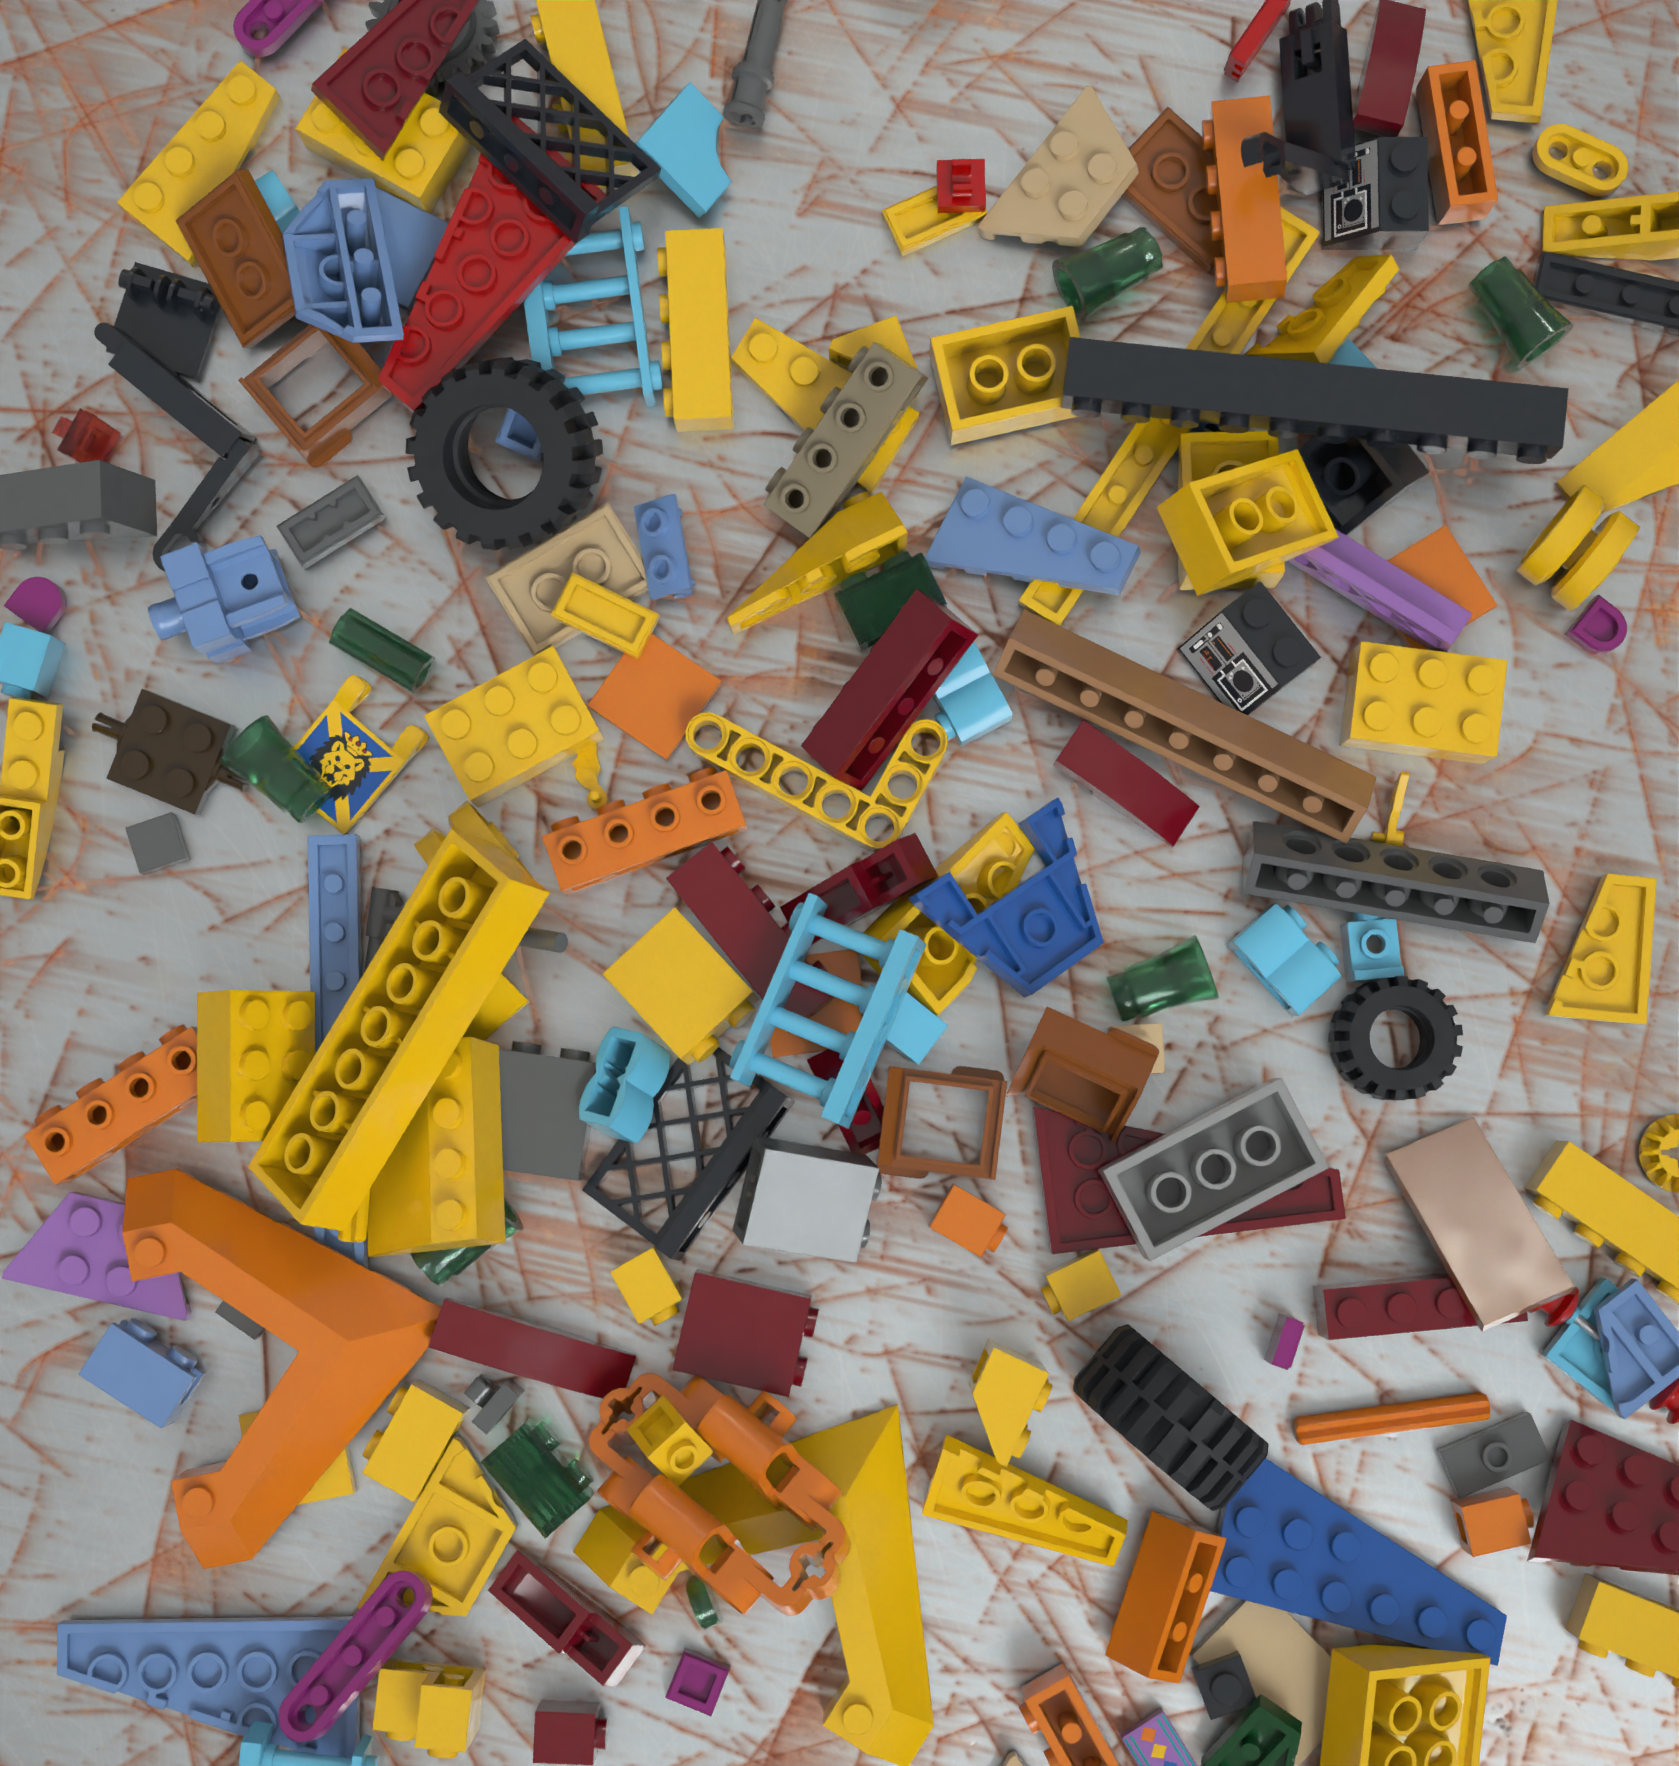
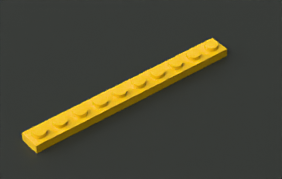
M1281 207L1288 283L1318 238L1320 231ZM1224 290L1186 349L1241 354L1277 298L1226 303ZM1150 417L1149 422L1136 423L1073 520L1119 538L1179 448L1180 433H1189L1191 428L1175 427L1170 424V419ZM1033 580L1019 599L1018 605L1039 617L1061 626L1084 590L1060 587L1058 583Z

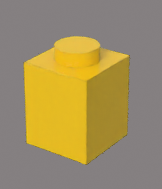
M655 1246L610 1271L638 1324L650 1318L653 1325L656 1326L680 1312L676 1303L681 1301L685 1294L662 1253Z
M1099 1249L1089 1250L1043 1273L1048 1285L1040 1288L1051 1313L1055 1315L1062 1312L1068 1322L1122 1296Z

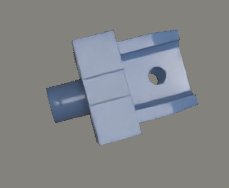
M261 535L235 541L208 552L198 543H194L160 556L175 597L148 607L149 617L158 637L162 640H167L187 632L192 647L201 654L205 653L208 659L216 664L253 651L249 642L250 639L279 629L301 617L279 562L278 552L276 549L269 550Z

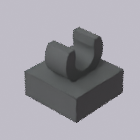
M480 1374L464 1392L469 1399L482 1408L471 1422L487 1435L525 1390L511 1378L497 1389L493 1383Z

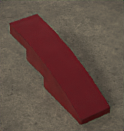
M447 1297L443 1301L428 1345L429 1348L472 1362L602 1399L612 1390L626 1388L637 1356L547 1325L539 1326L497 1311L492 1313Z

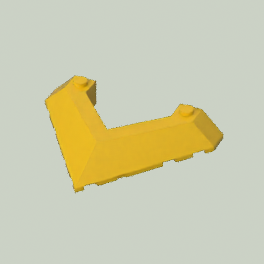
M895 1404L876 1413L853 1421L849 1420L812 1433L810 1436L796 1441H789V1443L793 1445L802 1458L824 1474L841 1490L842 1495L828 1512L844 1525L851 1542L850 1552L839 1566L841 1572L840 1585L836 1592L831 1595L848 1673L824 1710L823 1726L866 1754L899 1766H910L932 1730L934 1720L898 1404ZM780 1455L776 1456L766 1472V1478L774 1488L790 1470V1467L783 1463ZM731 1462L687 1478L678 1486L727 1526L731 1533L739 1540L744 1551L749 1555L815 1540L820 1541L824 1536L817 1528L811 1530L783 1507L774 1508L757 1494L745 1475ZM610 1504L601 1507L576 1545L573 1553L607 1586L652 1615L680 1571L689 1570V1568L683 1562H680L666 1581L662 1580L630 1552L644 1533ZM713 1535L702 1547L699 1559L705 1566L713 1564L726 1547ZM662 1544L652 1558L658 1561L668 1548Z

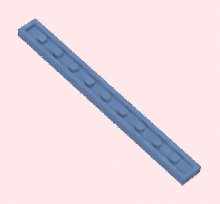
M357 834L308 836L310 991L315 992V1054L363 976L360 836ZM314 1227L316 1240L356 1260V1263L368 1269V1237L365 1241L359 1243L343 1242L338 1239V1230Z

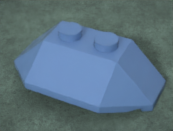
M374 178L325 180L318 188L317 195L303 207L282 235L295 316L301 321L353 343L403 340L404 333Z

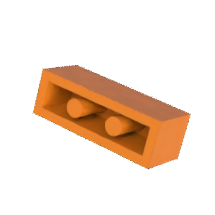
M1476 60L1428 66L1416 87V95L1423 137H1427L1428 169L1437 224L1439 226L1483 220L1497 203L1498 194Z
M1152 1511L1148 1525L1143 1533V1540L1132 1574L1127 1582V1589L1116 1622L1112 1627L1111 1638L1105 1656L1146 1678L1180 1684L1227 1538L1184 1518Z

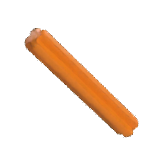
M1476 1392L1300 1416L1294 1419L1293 1429L1296 1441L1301 1445L1484 1421L1490 1418V1403L1486 1394Z

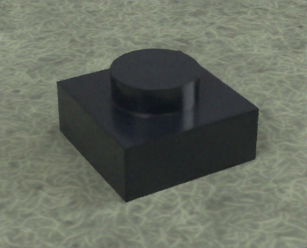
M1238 1651L1191 1668L1210 1720L1249 1707L1256 1699Z

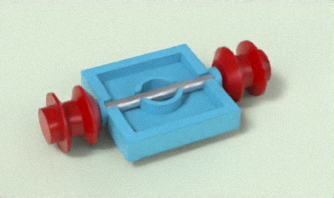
M1600 1277L1579 1305V1289L1574 1286L1571 1293L1528 1312L1533 1313L1539 1309L1543 1310L1546 1313L1544 1324L1547 1327L1565 1322L1541 1355L1616 1414L1593 1308L1619 1288L1608 1279ZM1679 1378L1649 1400V1408L1651 1410H1657L1662 1406L1669 1410L1666 1418L1669 1424L1679 1422Z

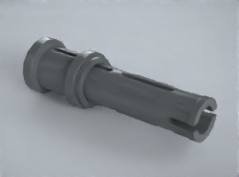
M757 0L743 60L733 68L732 79L735 83L731 100L723 108L724 118L735 125L746 128H759L764 125L765 114L762 112L767 90H770L774 84V76L770 67L787 0Z

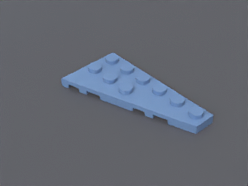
M353 1616L63 1620L57 1624V1675L113 1694L120 1692L144 1700L147 1705L162 1710L169 1708L190 1715V1719L241 1736H245L253 1721L273 1723L272 1743H278L281 1746L299 1752L352 1758L360 1741V1694L323 1737L314 1741L297 1742L289 1739L281 1730L278 1718L279 1709L285 1697ZM310 1705L306 1709L305 1718L311 1724L315 1719L316 1713Z

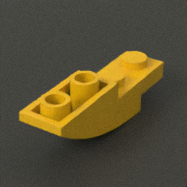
M12 697L8 701L0 781V895L31 900L34 898L39 884L53 829L65 750L59 749L63 704L20 697Z

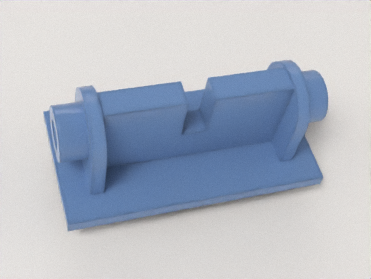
M676 494L667 495L634 506L650 600L672 594L674 598H685L693 595L692 588L696 583L695 579L691 578L680 519L683 511L681 508H678Z

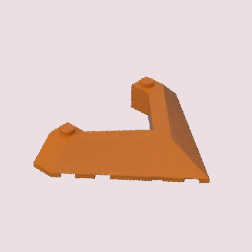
M179 1168L128 1178L122 1234L131 1281L134 1282L182 1272L299 1351L226 1462L187 1469L171 1480L180 1531L203 1569L252 1560L428 1349L442 1305H436L413 1293L412 1289L377 1271H371L356 1263V1260L297 1229L263 1215L247 1203L223 1191L219 1192L196 1180L195 1176Z

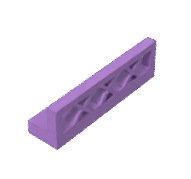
M1336 530L1339 536L1337 539L1288 560L1291 564L1433 651L1448 652L1473 614Z

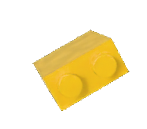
M675 907L603 973L606 979L687 1065H690L694 1060L700 1063L707 1059L720 1045L717 1038L730 1026L737 1029L745 1024L756 1012V1008L753 1005L760 999Z

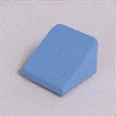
M508 408L495 442L538 462L542 461V447L535 430L523 416Z

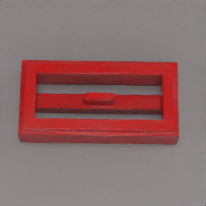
M1265 0L1229 53L1224 68L1226 76L1237 83L1239 82L1288 10L1291 0Z

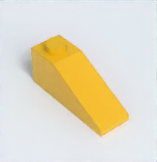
M1679 191L1544 206L1542 251L1567 257L1651 261L1679 258Z

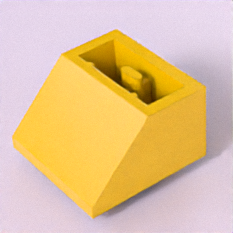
M988 1339L968 1384L996 1461L1007 1467L1011 1456L1019 1459L1023 1454L1031 1435V1431L1027 1429L1028 1425L1026 1423L1033 1409L1038 1412L1042 1411L1050 1395L1052 1384L1048 1383L1049 1379L1047 1377L1049 1372L1042 1363Z

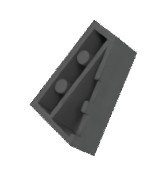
M102 460L0 475V549L28 548V543L64 544L69 541L157 536L155 480Z

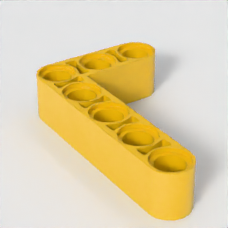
M706 712L694 716L689 721L685 731L689 748L693 755L701 761L720 771L727 770L729 776L874 853L893 841L900 839L940 766L948 745L947 734L944 728L937 722L926 719L913 723L904 734L870 797L717 714ZM705 726L717 727L722 732L721 741L711 749L701 748L695 742L697 732ZM920 733L932 734L939 743V749L930 756L919 755L912 747L911 742L913 738ZM754 748L763 753L765 756L764 763L755 772L743 771L738 766L737 761L743 751ZM792 771L802 773L808 781L805 790L798 795L786 794L780 788L782 777ZM897 775L909 776L916 785V791L908 798H897L888 789L891 779ZM833 794L843 795L850 803L849 812L841 818H831L822 809L825 799ZM875 817L886 818L893 827V833L889 839L880 842L870 839L865 832V826L869 820Z

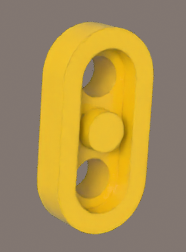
M1554 124L1547 127L1535 141L1532 149L1533 161L1542 173L1593 196L1602 197L1613 193L1623 183L1628 174L1627 158L1618 147L1567 124ZM1556 148L1560 150L1563 159L1557 160L1552 158L1549 154V149ZM1592 168H1601L1606 174V179L1596 178Z

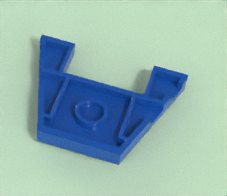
M1059 798L1048 802L1018 823L1044 862L1045 867L978 914L950 872L940 876L909 898L916 908L1024 998L1033 995L1104 943L1086 883L1081 884L1074 860L1077 851L1073 838L1067 837L1061 817L1065 815V811Z

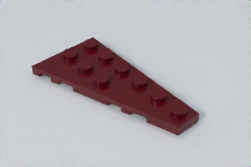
M1032 1107L1050 1253L1060 1254L1135 1245L1136 1242L1097 1169L1164 1134L1124 1126L1116 1142L1111 1141L1113 1134L1108 1132L1104 1134L1062 1113ZM1328 1168L1198 1237L1346 1219L1339 1169Z
M1569 1420L1562 1427L1527 1561L1539 1563L1547 1561L1570 1563L1572 1566L1590 1567L1592 1565L1620 1567L1621 1570L1679 1575V1466L1574 1420Z

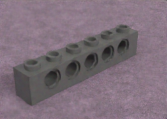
M1257 821L1252 823L1243 857L1244 894L1536 943L1550 904L1543 870L1351 837L1346 844L1325 833Z

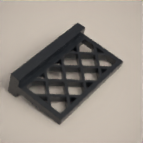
M526 39L467 77L463 73L458 72L446 80L439 113L575 244L589 235L591 227L595 222L659 177L661 168ZM523 59L537 72V79L511 75V66ZM482 85L504 88V101L488 99L478 88ZM511 89L537 93V107L511 103ZM545 94L563 97L571 105V112L545 108ZM512 117L537 120L538 134L524 133L512 122ZM546 122L570 125L571 139L546 136ZM580 127L596 129L605 137V145L580 141ZM546 150L572 153V168L558 166L546 154ZM580 155L605 158L606 173L580 169ZM614 160L631 162L640 173L635 177L614 174ZM581 183L606 186V197L596 203L581 188Z
M720 1047L712 1053L716 1058L718 1077L692 1081L690 1065H687L678 1057L669 1069L661 1089L653 1097V1113H655L656 1123H650L647 1131L657 1130L660 1157L635 1161L633 1143L619 1139L582 1189L583 1192L654 1244L656 1249L668 1258L677 1261L682 1260L746 1171L754 1136L770 1138L795 1103L784 1093L755 1074L752 1084L761 1090L749 1107L731 1110L727 1083L734 1082L735 1080L730 1078L731 1075L725 1074L724 1063L730 1067L731 1055ZM683 1073L685 1083L675 1084ZM719 1084L723 1111L697 1115L693 1088ZM686 1090L689 1117L664 1121L661 1105L663 1099L670 1092ZM742 1115L733 1127L732 1117ZM724 1118L726 1139L720 1147L702 1150L698 1122ZM691 1124L694 1151L668 1155L665 1128ZM626 1152L627 1162L617 1164ZM713 1155L704 1167L703 1156ZM695 1158L698 1174L695 1182L691 1187L673 1190L669 1162ZM662 1164L665 1191L640 1195L636 1168ZM628 1169L632 1197L613 1200L599 1190L611 1172ZM684 1195L676 1207L674 1196ZM666 1198L669 1218L658 1233H656L643 1223L641 1202ZM633 1204L634 1215L621 1205Z

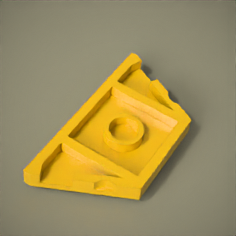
M455 1436L452 1439L357 1608L360 1609L390 1574L397 1571H414L423 1575L431 1585L433 1598L428 1612L466 1617L517 1529L518 1524L462 1438ZM408 1588L403 1595L404 1603L409 1607L415 1598L411 1588Z

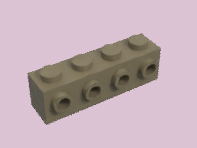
M874 342L870 349L863 346L856 353L848 366V370L853 374L842 390L836 386L829 393L820 408V411L825 415L814 430L808 427L801 434L793 447V451L797 456L787 470L783 467L779 468L766 486L765 491L770 495L763 505L808 538H811L835 515L929 379L882 344Z

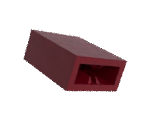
M697 1269L693 1277L672 1370L789 1397L792 1385L802 1386L808 1358L799 1356V1350L803 1336L813 1338L819 1309L809 1307L812 1295Z

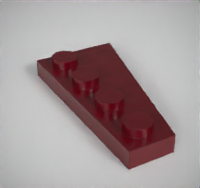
M401 0L312 83L311 91L383 161L480 0Z

